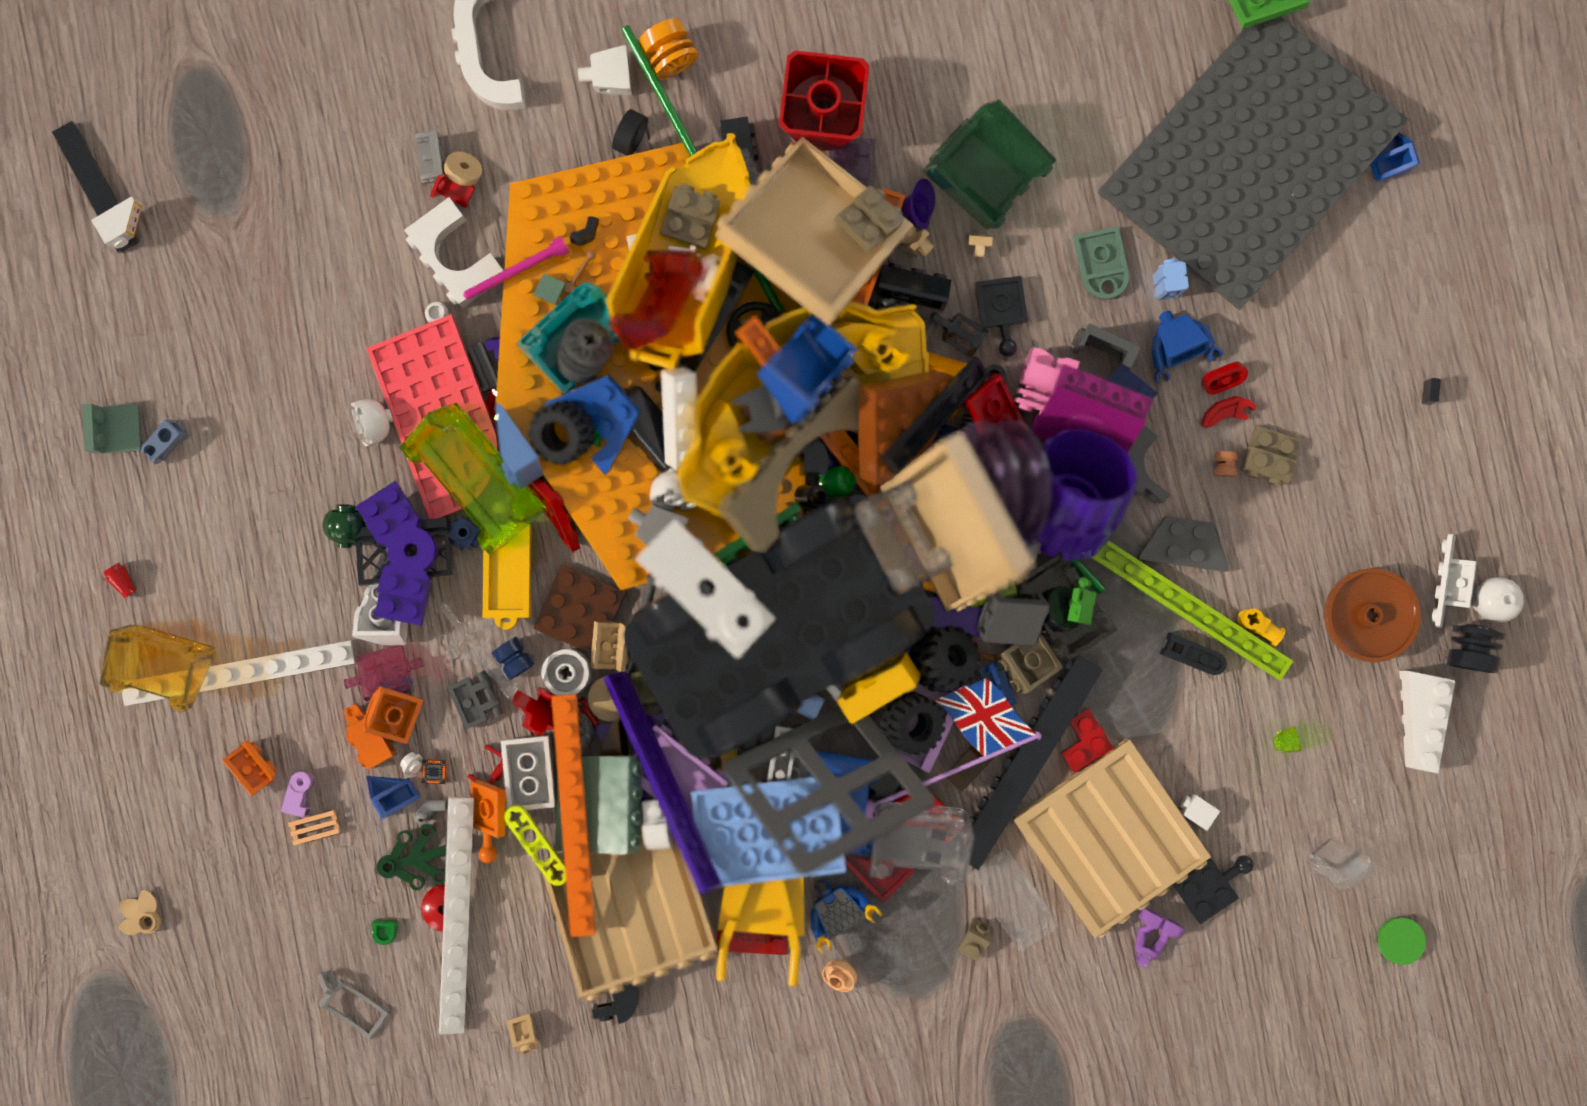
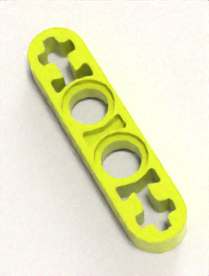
M521 805L511 806L505 813V821L546 879L555 886L564 884L566 882V871L562 858L527 810ZM511 811L515 813L521 812V822L524 824L527 820L529 824L519 831L517 828L521 824L517 819L511 820L510 817L513 815ZM527 829L534 830L537 834L536 840L533 842L526 841L523 835L524 831ZM539 849H548L551 854L550 859L547 861L540 860L537 856ZM555 859L557 862L553 866L557 871L563 870V879L559 877L554 878L552 876L554 874L553 868L550 866L549 869H546L545 866Z

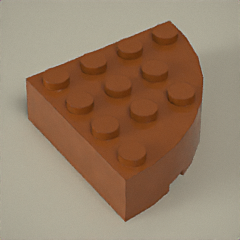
M933 370L858 386L859 478L878 485L896 476L891 473L881 459V456L952 381L951 375ZM938 431L913 457V459L902 469V471L923 455V453L931 445Z

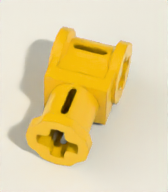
M1244 609L1236 617V622L1240 627L1256 635L1263 636L1271 641V645L1274 647L1281 642L1285 635V628H1279L1272 624L1271 620L1265 617L1258 609Z

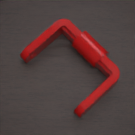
M488 744L485 745L484 748L502 758V752ZM503 760L495 767L490 776L489 784L494 785L495 781H499L504 772ZM468 774L467 776L469 779L473 781L480 780L472 774Z

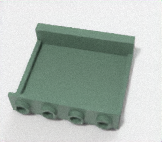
M582 756L590 853H640L642 842L640 836V823L642 821L641 798L643 793L641 774L643 767L639 758ZM557 769L555 850L564 851Z

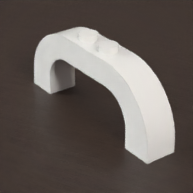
M455 0L453 13L455 28H452L454 43L457 42L458 51H455L457 65H461L463 75L471 90L481 101L491 107L501 110L526 109L523 86L519 79L496 81L486 76L483 72L476 18L480 8L491 0Z

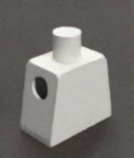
M626 45L592 53L590 55L591 67L578 68L579 82L592 81L595 93L632 95L629 54Z

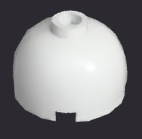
M364 399L351 403V406L355 407L351 411L358 434H364L365 440H361L364 446L367 447L383 441L390 431L389 423L393 422L390 410L384 409L380 402L373 399Z
M674 468L669 469L655 478L650 492V501L653 506L667 511H673V507H681V511L696 506L684 500L679 487L678 470Z
M1503 577L1486 579L1475 588L1473 594V607L1475 611H1478L1483 620L1491 623H1506L1516 618L1524 605V594L1520 586L1513 580Z

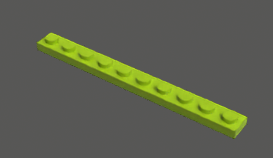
M1109 540L1098 554L1091 557V559L1278 681L1282 680L1293 663V660Z

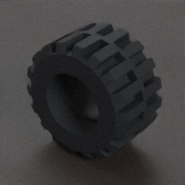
M569 400L557 401L539 410L533 416V421L529 424L532 430L528 432V435L533 440L530 442L531 446H535L537 449L535 453L543 456L542 460L545 462L551 460L553 465L558 463L566 465L586 454L588 449L592 447L593 442L591 440L595 439L596 434L592 430L595 429V425L590 422V419H592L591 415H585L586 409L583 406L578 408V403L574 401L569 403ZM555 422H559L566 427L570 437L569 443L559 439L555 432Z
M910 691V693L904 692L901 696L894 698L893 702L890 701L886 704L888 708L883 710L882 715H884V719H881L880 722L884 726L881 732L886 735V738L895 748L909 755L920 756L921 753H929V749H934L937 746L936 742L942 740L941 733L945 732L946 727L943 724L946 723V717L942 716L944 711L936 701L922 694ZM918 714L916 727L908 733L909 722Z

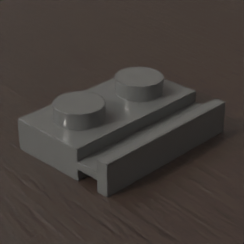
M479 342L474 346L466 348L482 393L496 387L498 376L484 343Z

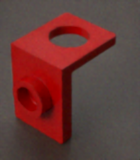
M446 174L438 175L430 197L435 198L440 195L446 198L449 197L453 202L466 208L471 200L475 186L459 185L450 180Z

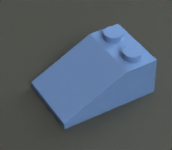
M498 403L496 404L500 452L504 462L501 464V467L505 472L504 475L511 485L516 484L519 490L543 476V471L538 456L502 405Z

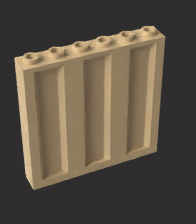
M1126 738L1115 745L1112 750L1083 767L1011 818L1094 938L1097 936L1101 938L1111 931L1110 927L1116 923L1122 924L1131 917L1130 913L1136 909L1140 911L1150 904L1149 900L1155 896L1160 897L1167 893L1169 886L1175 882L1177 884L1183 882L1188 878L1187 874L1194 869L1199 870L1208 863L1206 860L1211 858L1131 740Z
M643 823L640 824L642 840L640 853H590L596 925L595 935L571 937L567 884L565 882L560 886L552 885L544 876L579 999H587V1002L599 1000L602 998L601 994L609 991L610 994L621 992L624 990L623 986L631 983L633 986L647 982V977L653 975L656 978L668 975L670 973L669 970L678 967L679 970L692 966V961L700 958L702 962L715 957L714 953L719 951L702 894L699 895L673 834V849L649 851L644 843ZM564 852L559 853V856L565 863ZM550 857L545 858L542 861H547L550 859ZM555 859L545 866L546 869H549L550 866L553 868L554 874L552 876L554 878L559 877L563 879V870L557 871L553 866L557 862Z

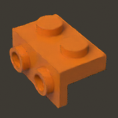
M246 739L241 746L224 757L222 762L252 797L275 780L276 774L274 772H276V768L269 760L265 762L260 756L262 753L260 748L254 742L250 743Z

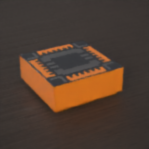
M423 759L422 783L446 784L448 760Z

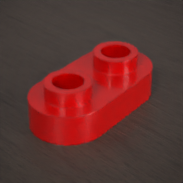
M1232 362L1205 374L1201 385L1208 394L1215 395L1242 384L1248 377V370L1241 362Z

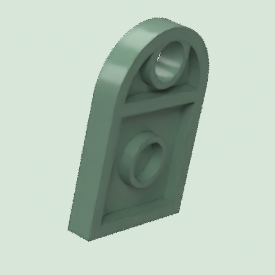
M1119 226L1074 235L1072 240L1082 284L1086 292L1099 300H1110L1119 296L1129 281V271ZM1110 282L1114 287V291L1110 294L1103 292L1102 283Z

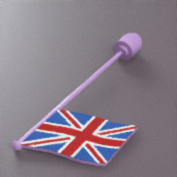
M987 678L940 697L934 701L949 713L964 737L983 757L926 780L923 784L927 786L1032 740H1040L1041 733L1038 731L1034 733L1018 717L1002 692ZM903 790L875 803L869 799L865 816L868 819H874L875 807L906 795L908 792Z

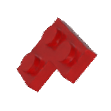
M1089 708L1075 715L1070 723L1080 740L1060 753L1072 772L1075 773L1113 749L1112 744Z

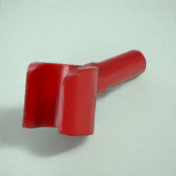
M582 697L585 707L583 709L578 707L579 712H585L593 726L596 727L599 723L588 708V700Z

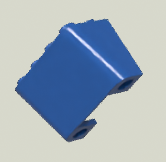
M812 313L780 351H777L757 375L791 423L794 424L797 421L800 424L809 414L806 409L811 411L821 400L818 395L824 396L833 385L830 381L834 382L844 374V371L841 369L843 368L846 371L855 361L852 356L858 349L831 325L828 326Z

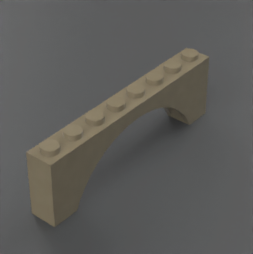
M840 377L835 380L829 392L819 397L821 400L811 411L807 410L809 414L803 421L788 429L785 433L786 437L770 448V453L766 458L759 460L755 464L759 469L754 476L744 483H739L733 492L723 497L722 504L717 510L752 551L764 552L779 536L776 520L777 494L782 477L795 455L810 441L831 431L846 430L859 435L858 386H860V383L855 377Z

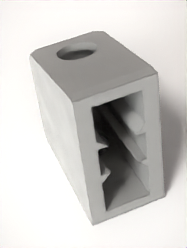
M653 505L647 514L634 507L628 517L629 521L639 526L635 537L646 546L674 519L683 527L688 521L686 517Z

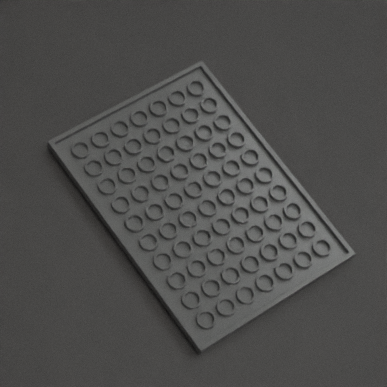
M1278 17L1243 29L1099 189L1098 194L1175 258L1185 262L1187 268L1240 311L1409 122V119L1285 19Z

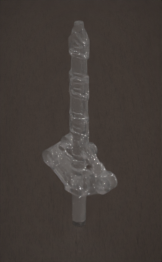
M446 602L442 603L438 608L455 628L448 648L445 651V657L448 660L457 659L462 661L469 660L471 663L479 662L486 673L500 686L499 689L504 695L513 701L514 694L521 688L513 679L509 680L502 670V665L491 654L493 650L491 638L492 629L495 627L494 620L487 618L462 623ZM484 630L485 639H481L478 641L477 638L475 639V637L472 635L473 633ZM464 640L470 647L467 653L459 651ZM518 709L517 711L525 718L524 712Z

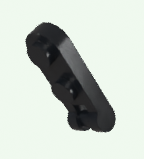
M1168 632L1166 645L1161 649L1160 655L1210 675H1219L1224 672L1227 666L1224 655ZM1176 644L1182 646L1179 654L1173 652Z

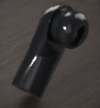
M588 216L586 227L571 233V243L583 246L592 242L596 236L599 219Z

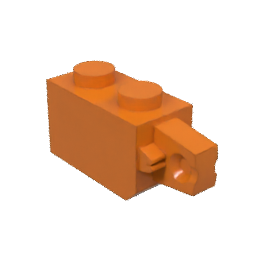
M358 703L343 710L349 726L345 728L348 732L346 738L352 747H356L359 753L357 755L358 761L363 767L366 766L367 770L372 769L398 755L390 739L363 731L365 712Z

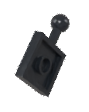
M1022 276L975 282L980 324L985 329L1000 327L1002 341L999 344V352L1004 357H1011L1017 352V344L1011 339L1009 325L1028 322Z
M1239 856L1235 861V865L1223 874L1214 861L1209 858L1206 860L1208 863L1203 868L1192 870L1187 874L1188 878L1183 882L1172 884L1199 924H1202L1239 899L1228 881L1240 873L1248 874L1253 870L1254 862L1249 856Z

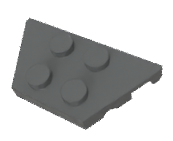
M1166 516L1137 558L1142 561L1228 572V565L1212 522Z

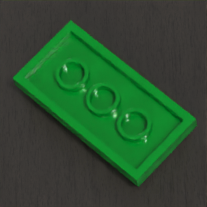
M797 502L776 515L777 526L782 524L785 527L798 519L797 514L801 509ZM739 537L715 552L712 556L718 562L722 561L725 565L738 556L737 551L742 549L743 552H746L750 547Z

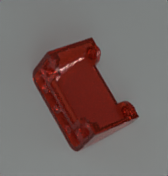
M647 251L643 259L645 262H649V273H645L644 277L649 286L634 314L612 315L608 323L627 350H641L670 335L703 273V264L695 251Z

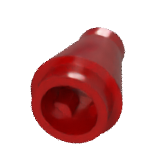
M117 563L103 572L105 575L104 579L123 598L136 592L125 566L122 567L120 563Z

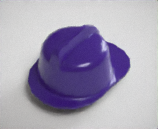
M923 178L918 180L912 194L905 197L901 208L902 216L919 229L928 228L935 206V192L929 180Z

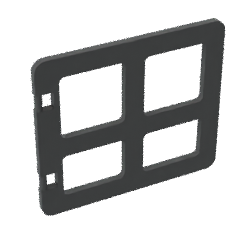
M840 706L725 764V776L733 787L738 790L744 802L799 875L806 876L933 807L934 796L869 715L853 724L879 758L841 778L834 776L808 742L846 722H850ZM788 751H793L821 788L781 809H776L749 774V771ZM888 773L893 774L911 796V799L874 819H868L849 794ZM748 783L753 792L747 794L742 785ZM829 804H833L853 830L812 852H808L789 828V825ZM790 840L795 849L789 851L783 842Z

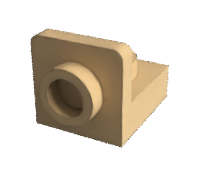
M530 1013L507 1021L512 1047L517 1052L528 1054L541 1046L540 1040L537 1039L533 1017Z

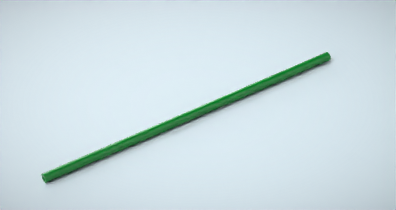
M630 26L623 27L621 29L623 35L688 154L692 156L698 152ZM748 262L771 306L775 307L780 313H783L785 310L767 277Z

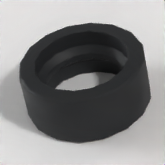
M629 109L616 129L612 148L626 156L634 154L645 134L648 117Z

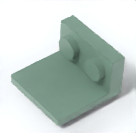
M82 404L84 451L94 454L141 451L139 405L100 407L94 404Z

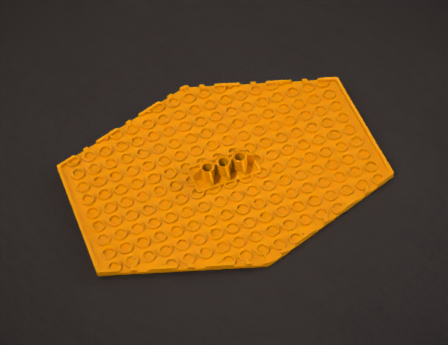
M683 143L510 183L504 270L550 247L549 244L553 243L552 240L561 236L569 251L568 254L562 257L560 255L555 257L554 255L507 279L503 284L496 403L502 405L530 446V442L533 440L532 437H529L528 432L532 430L529 424L533 421V416L539 410L546 407L544 405L546 402L568 393L567 391L565 393L561 392L517 346L518 341L555 307V305L534 296L543 273L564 282L566 285L571 282L587 258V252L594 251L596 257L590 260L573 287L575 289L580 284L588 282L598 286L608 297L629 252L626 237L638 233L665 172L672 167L675 169L686 164L685 159L690 157ZM588 216L599 219L596 236L592 242L583 246L571 243V233L584 229ZM738 254L737 261L751 269L748 262ZM754 274L730 316L738 307L745 303L759 301L770 304ZM767 277L785 310L781 313L782 315L803 308L797 300ZM563 289L556 305L570 293H566L565 289ZM753 310L746 312L738 321L744 324L752 316L761 318L762 311ZM730 316L695 372L696 400L710 381L709 377L732 351L726 335ZM736 337L738 343H743L739 337ZM627 339L621 344L618 342L613 343L612 354L595 380L588 383H578L573 389H578L601 379L604 375H611L623 390L633 386L642 387L663 412L662 393L658 392L655 386L661 383V370H667V368L662 367L660 370L655 371L650 368V363L640 360L638 362L630 361L629 354L633 343ZM644 347L641 350L643 352L666 357L669 359L671 357L670 354L655 351ZM555 422L557 436L563 442L569 443L568 430L561 423ZM603 437L601 447L592 446L586 454L566 465H560V463L553 465L551 460L545 462L542 460L543 456L541 454L537 455L543 475L554 492H559L564 500V507L619 589L622 591L647 584L646 577L649 572L635 559L647 546L635 537L639 526L629 521L628 517L634 507L646 514L652 506L650 501L652 483L662 472L628 438L625 439L619 456L616 457L611 471L607 474H604L591 459L607 444ZM531 446V448H532L533 451L535 452V451L537 450L536 447H535V446H533V447ZM800 459L780 483L776 501V515L796 503L794 499L795 491L800 485L805 484V476H799ZM697 505L692 509L681 511V507H673V511H670L688 519L684 528L695 539H700L704 544L703 547L711 555L740 537L724 517L712 514L710 510ZM800 507L801 511L797 514L798 519L804 516V508ZM782 524L777 526L778 530L783 528ZM740 549L736 552L738 556L733 560L744 558L755 551L749 549L743 552Z

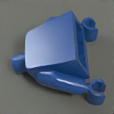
M1165 311L1159 316L1162 324L1157 327L1151 348L1153 365L1157 369V372L1154 374L1156 383L1160 384L1158 377L1161 373H1164L1165 380L1169 381L1170 375L1167 371H1164L1165 366L1167 369H1170L1204 353L1208 361H1215L1212 356L1213 351L1216 352L1217 357L1222 356L1223 351L1221 348L1214 346L1216 342L1207 325L1195 319L1192 320L1185 314L1175 318L1171 311Z

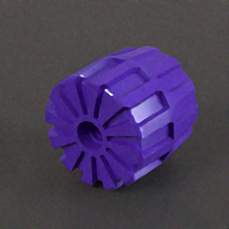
M1066 429L1059 431L1055 437L1048 438L1031 464L1015 506H1019L1015 515L1016 524L1025 525L1026 531L1023 533L1025 539L1030 544L1035 540L1041 543L1040 551L1051 557H1054L1057 551L1061 552L1063 560L1077 561L1081 556L1086 559L1098 554L1124 518L1136 490L1135 485L1138 480L1137 469L1134 468L1131 461L1132 458L1127 451L1118 446L1111 438L1086 429Z

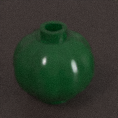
M338 504L336 509L328 511L324 516L322 527L324 534L328 539L337 543V547L351 548L352 543L359 540L355 536L360 533L362 527H367V523L359 511L355 510V505Z

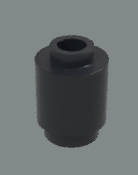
M803 484L796 489L794 499L801 508L816 509L826 504L828 495L821 486Z

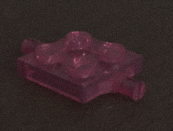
M395 645L357 656V676L344 679V685L346 689L360 685L363 699L366 702L371 700L372 695L380 686L399 692L411 689L409 679L411 670L424 667L423 659L420 657L408 661L402 645Z

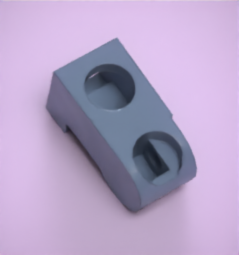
M165 419L143 444L141 451L154 464H158L168 456L170 451L180 441H184L190 434L175 420Z

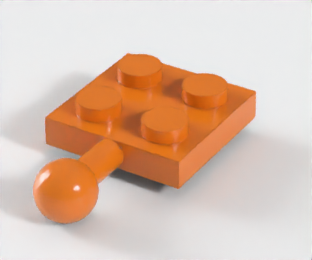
M481 780L471 781V797L474 798L473 828L483 832V846L479 849L478 856L483 863H492L497 857V850L493 846V836L496 838L505 836L507 824L505 821V804L507 798L504 789Z

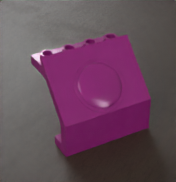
M1063 364L1047 403L1040 416H1034L1026 437L1044 444L1048 438L1055 437L1059 431L1086 429L1111 438L1128 453L1146 423L1145 419L1153 399Z

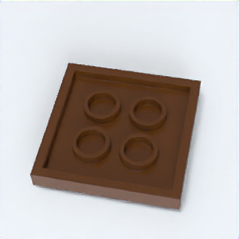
M561 564L533 629L591 654L594 621H614L626 592Z

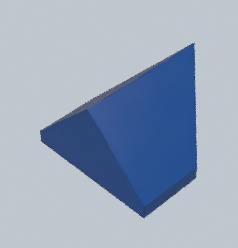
M1400 132L1371 163L1376 182L1408 173L1420 164L1414 142Z
M366 776L370 800L382 819L391 816L420 798L409 778Z

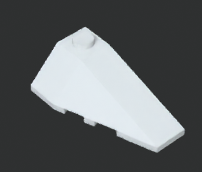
M383 552L377 563L380 569L389 560L388 556ZM376 568L373 572L374 576L379 572ZM379 584L369 585V587H366L365 596L360 607H357L355 611L352 636L380 645H406L408 623L375 617L374 614L379 597L377 592Z

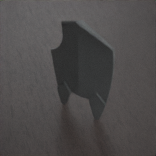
M766 386L745 393L732 401L736 405H749L752 421L739 428L741 432L784 430L785 424L789 420Z

